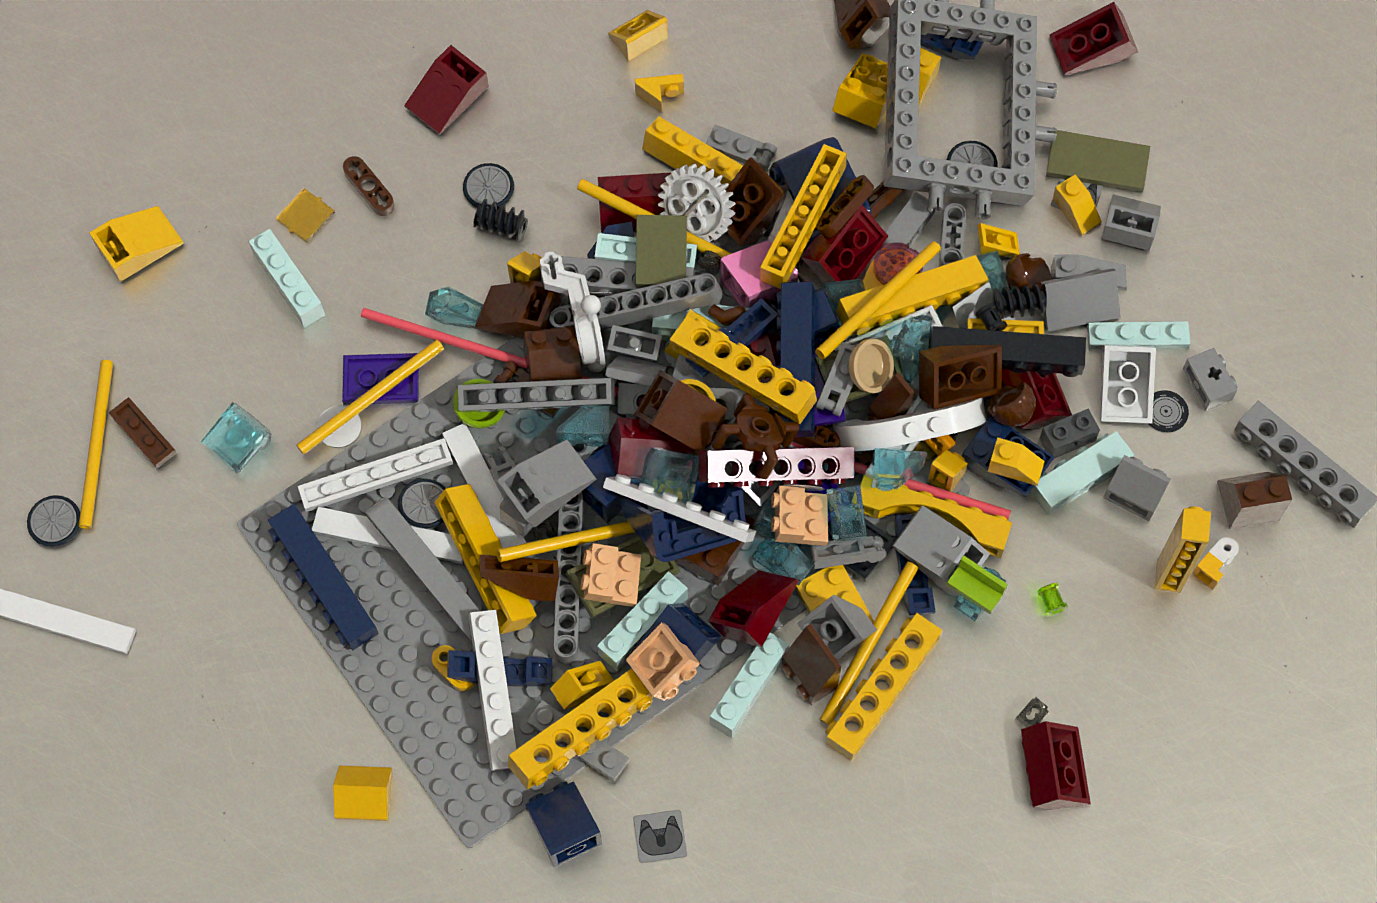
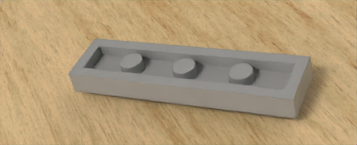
M542 700L527 720V724L541 733L565 715ZM583 727L577 728L580 732H588ZM596 740L583 755H575L613 782H615L629 762V757L603 740ZM557 742L561 747L568 746L566 742Z

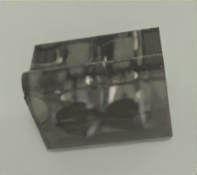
M549 517L538 526L532 528L537 541L544 539L542 531L539 530L540 528H546V536L549 538L557 536Z
M1037 697L1035 699L1032 698L1016 719L1025 727L1039 724L1048 714V706ZM1032 708H1037L1039 713H1035L1033 720L1027 719L1026 716L1031 714Z

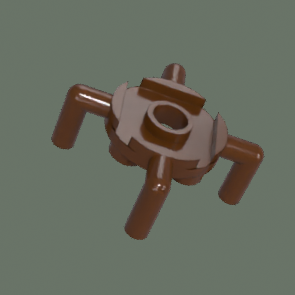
M745 393L733 413L736 417L734 423L723 424L711 446L715 450H720L727 436L736 434L742 442L743 448L747 451L753 452L757 450L765 452L767 460L761 468L759 476L762 479H768L778 462L776 450L779 449L780 445L788 448L800 426L797 422H783L776 413L774 416L766 412L768 408L756 405L752 395Z

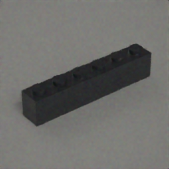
M932 326L930 349L939 346L1001 345L1002 369L1011 370L1014 373L1032 371L1040 375L1059 373L1066 377H1076L1082 375L1085 368L1086 337Z

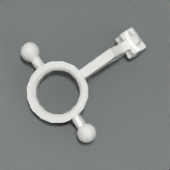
M547 252L540 259L544 288L569 296L583 364H587V367L592 372H601L606 366L597 313L601 308V302L598 297L589 294L585 275L564 270L561 255ZM551 269L555 271V280L551 277Z

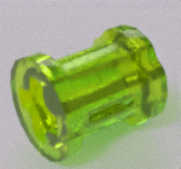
M1051 583L1037 590L1038 595L1042 597L1046 606V616H1053L1068 609L1067 603L1063 602L1058 590L1060 588L1058 583Z

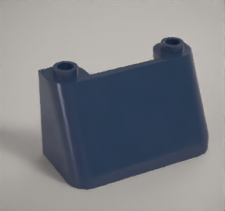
M835 137L820 140L774 162L769 169V176L778 186L786 184L793 201H795L822 146L825 144L843 151ZM847 158L846 168L822 215L852 180L856 178ZM866 199L862 205L871 214V208ZM816 227L805 247L806 249L821 234Z
M698 477L690 486V499L682 501L685 504L687 501L697 503L702 506L701 510L708 513L711 510L726 515L725 519L734 522V520L746 522L743 489L733 487V484L729 482H724V487H708V482H699ZM629 497L621 499L623 516L653 557L659 561H673L738 541L660 509L649 511L647 504Z

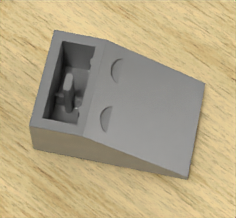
M565 440L519 463L497 481L524 519L536 527L597 479L570 442Z
M923 505L892 545L906 559L918 566L921 572L948 595H960L946 586V584L958 568L963 555L979 566H982L990 555L972 537Z

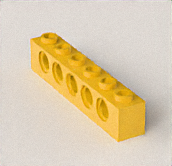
M825 144L822 146L760 267V281L781 289V283L788 282L846 168L847 153Z
M686 316L670 338L672 349L741 391L751 394L753 398L792 421L797 422L799 425L817 401L815 388L805 380L800 382L793 378V375L785 368H776L762 355L757 357L744 344H735L723 332L719 330L715 332L709 329L708 325L701 319L696 318L694 320ZM703 340L708 341V342H707L705 345H703V346H698V345H697V343L700 342V341H703ZM721 353H729L725 358H718ZM743 365L750 366V368L747 370H739V368ZM765 377L771 378V381L768 383L760 382ZM785 390L793 391V393L788 396L781 395V393Z
M918 613L912 619L908 617L900 628L902 634L898 639L892 638L885 649L888 652L883 660L878 658L870 669L872 672L868 680L863 679L855 690L858 694L854 700L848 699L840 710L843 715L838 722L833 720L825 731L827 734L826 744L850 761L854 759L941 638L943 630ZM907 640H915L919 646L911 649L906 646L905 642ZM899 660L903 663L904 667L895 669L891 666L890 662ZM883 680L888 683L889 688L881 690L876 687L875 683ZM863 701H870L874 708L867 711L860 704ZM855 722L858 724L859 729L857 731H849L845 724Z
M631 668L509 754L508 767L527 790L533 785L539 786L547 780L548 775L554 770L560 771L565 768L570 759L575 755L581 756L586 753L591 744L596 740L602 741L607 738L611 730L617 725L623 726L629 722L632 715L638 710L640 712L646 710L652 704L653 696ZM619 698H628L630 702H621ZM600 712H606V713H608L610 716H609V717H601V716L598 715V713H600ZM586 727L589 731L580 732L577 728ZM563 741L566 742L568 746L559 747L556 743ZM538 756L545 757L547 761L538 762L535 760V758Z

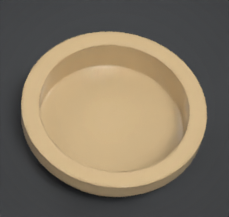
M866 339L853 349L849 358V374L853 383L860 390L866 393H878L892 379L894 360L889 347L883 341Z

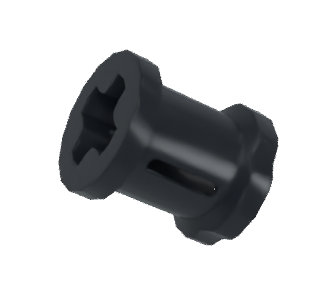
M995 303L987 304L975 313L977 319H981L987 330L1003 331L1007 327L1006 321H1002L998 315Z

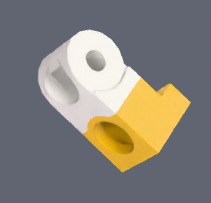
M1229 537L1221 538L1200 561L1192 574L1213 590L1223 577V574L1220 572L1222 567L1232 563L1239 551L1237 542Z

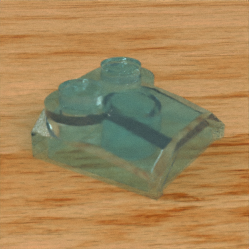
M924 314L916 317L911 316L908 320H904L900 333L893 336L890 344V349L893 350V355L898 357L899 367L909 386L919 372V351L930 349L933 317Z
M232 402L201 442L233 467L236 473H239L259 450H263L269 445L272 434L248 411Z
M651 447L645 458L640 483L654 487V492L663 495V492L676 495L679 502L685 504L687 501L692 502L699 472V456L666 450L661 447Z

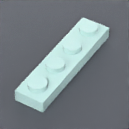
M598 233L595 259L636 262V237ZM687 244L686 267L695 266L697 245Z
M1188 321L1088 323L1087 326L1089 349H1102L1103 344L1154 346L1156 349L1189 348L1190 346Z

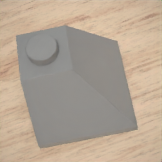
M836 595L831 596L797 623L802 631L811 624L836 659H839L877 631L862 608Z

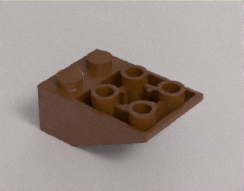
M834 0L839 31L850 49L871 48L889 27L890 5L887 0Z
M538 281L493 285L490 287L475 329L524 338V332L551 329L552 325L549 317L551 312L561 304L559 293L546 290L543 282Z

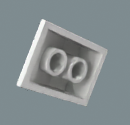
M1103 344L1101 421L1152 423L1156 347Z

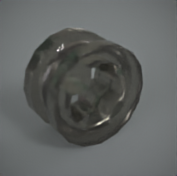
M704 251L702 254L703 258H700L698 261L699 266L709 273H718V266H721V257L712 251Z

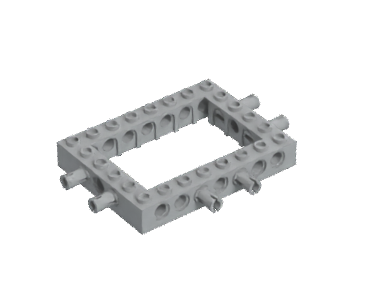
M894 0L890 6L884 162L885 187L929 193L928 211L933 212V208H935L934 213L944 210L943 195L976 199L975 217L978 219L981 214V219L991 217V202L1025 206L1034 196L1035 140L1054 143L1057 136L1056 128L1037 126L1035 123L1036 96L1054 99L1057 94V89H1054L1057 88L1056 83L1041 82L1036 79L1037 16L995 10V0H980V7L949 3V0ZM921 34L943 35L944 38L948 39L950 37L967 39L968 42L973 40L989 42L990 45L994 46L1002 44L1006 39V54L1004 55L1006 75L1003 78V82H1006L1005 98L1003 99V104H1005V120L1002 122V126L1005 127V137L1002 144V149H1004V165L1002 168L917 156Z

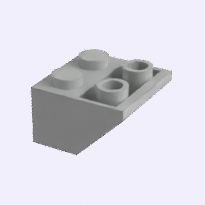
M1113 194L1101 239L1150 251L1160 217L1161 206Z
M1124 455L1103 498L1150 521L1171 478L1167 477L1159 469H1151L1143 465V462L1138 458Z

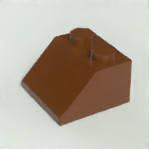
M574 326L524 332L523 353L530 382L582 379L579 345Z

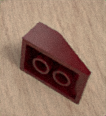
M1115 2L1049 34L1065 75L1114 64L1138 52L1125 17Z
M861 205L836 235L825 238L822 234H819L801 258L828 289L847 293L888 238V234L866 208Z

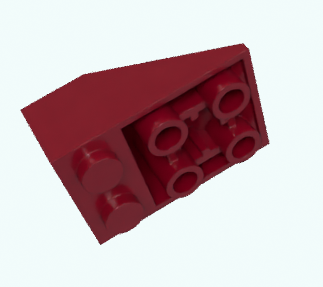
M450 45L433 62L404 107L440 135L489 87L487 72Z
M758 570L719 600L708 622L725 638L762 647L799 581L795 578Z

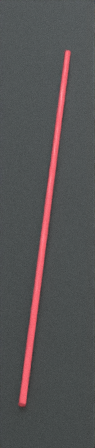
M367 308L362 309V318L432 340L437 339L439 342L502 362L511 361L518 367L527 369L526 361L523 357ZM615 386V397L618 398L619 387ZM723 421L722 424L718 426L716 429H720V427L723 424H725V422ZM791 443L795 448H809L798 443ZM854 461V472L865 475L869 466ZM896 475L891 482L892 484H904L910 490L916 492H929L938 499L954 500L958 505L967 508H979L983 513L989 515H1001L1007 518V520L1011 513V510L900 475Z

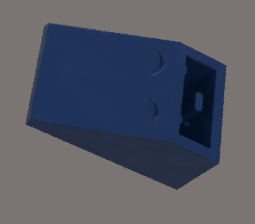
M990 415L962 453V457L968 463L967 469L982 479L1026 497L1034 485L987 472L997 437L1022 444L1044 460L1041 476L1055 457L1011 427L1000 424Z

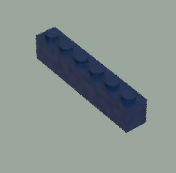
M812 282L781 283V291L777 292L778 307H781V316H777V329L781 331V340H777V355L781 356V365H777L776 368H785L793 375V378L800 382L805 380L815 388V287ZM785 390L781 393V395L788 396L792 394L793 391ZM815 404L799 425L800 428L795 437H814ZM777 414L783 422H794L782 414Z
M292 504L268 519L271 529L268 530L270 536L275 543L280 541L284 549L281 552L289 564L294 562L298 569L294 572L302 584L307 582L311 590L308 593L316 605L321 603L325 610L321 613L329 625L334 623L339 630L335 634L343 646L348 644L353 651L378 635L375 624L296 505Z

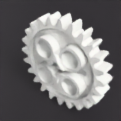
M692 164L689 167L684 165L665 178L667 182L660 186L664 191L659 193L658 196L664 200L658 206L665 208V211L660 215L684 216L697 203V199L703 196L708 189V195L688 215L687 231L711 242L727 232V227L733 223L730 218L735 215V212L729 209L735 205V202L729 201V197L733 195V192H726L725 189L729 184H721L722 175L715 178L714 169L706 172L705 165L697 168L696 164ZM692 183L696 186L697 191L693 188ZM710 201L713 202L715 208L711 206Z

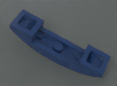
M930 33L926 35L921 34L920 45L927 49L954 58L974 60L984 43L976 40L968 42L967 39L956 37L948 39L944 38L943 35Z
M914 515L895 516V540ZM896 550L900 575L906 563L910 561ZM918 569L903 595L908 614H935L932 588H929L928 577Z
M449 650L447 677L478 684L475 652ZM526 656L525 659L503 658L507 686H546L552 684V658Z

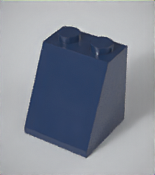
M610 443L584 460V463L597 480L581 491L583 501L606 523L611 521L622 510L621 499L627 498L603 488L607 477H616ZM631 478L630 483L638 486L640 483L649 485L651 479Z
M668 604L632 652L661 622L668 625L677 639L690 649L699 662L722 636L685 604Z
M567 781L553 787L554 791L546 795L543 793L534 795L529 799V803L525 804L526 810L553 867L602 844L600 830L574 781L569 784Z

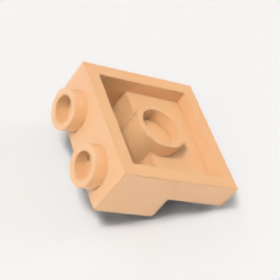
M779 486L777 491L773 492L771 496V508H775V516L772 517L771 531L775 532V542L826 546L828 543L827 494L807 493L805 488Z
M593 543L588 550H585L583 556V565H587L586 574L582 575L580 589L584 590L583 599L635 607L637 605L641 555L618 551V547Z
M662 622L626 659L652 696L663 701L675 697L679 691L677 687L683 681L692 679L697 673L696 668L700 665L690 649L677 639L668 625Z

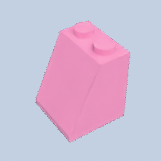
M769 241L721 258L720 280L739 306L751 308L761 298L765 302L767 299L775 302L774 293L781 291V289L760 281V267L772 245ZM794 268L787 283H790V280L798 282L797 274L799 273L796 268Z

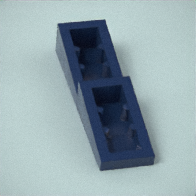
M761 298L726 329L721 327L719 331L726 334L733 343H742L747 347L777 326V316L779 314ZM721 353L718 358H725L729 353ZM685 359L702 378L711 373L691 360Z

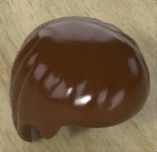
M1029 253L1016 255L1008 262L1005 269L1006 282L1010 291L1013 286H1017L1021 292V288L1024 285H1027L1030 291L1033 285H1038L1041 290V282L1053 280L1045 260L1040 257L1030 258Z
M1022 382L1018 387L1003 386L1001 393L991 396L988 410L991 416L1000 424L1011 427L1021 426L1032 418L1036 409V399L1031 387L1025 382Z

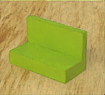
M963 555L958 568L950 577L946 586L988 614H991L1004 596L1008 584Z

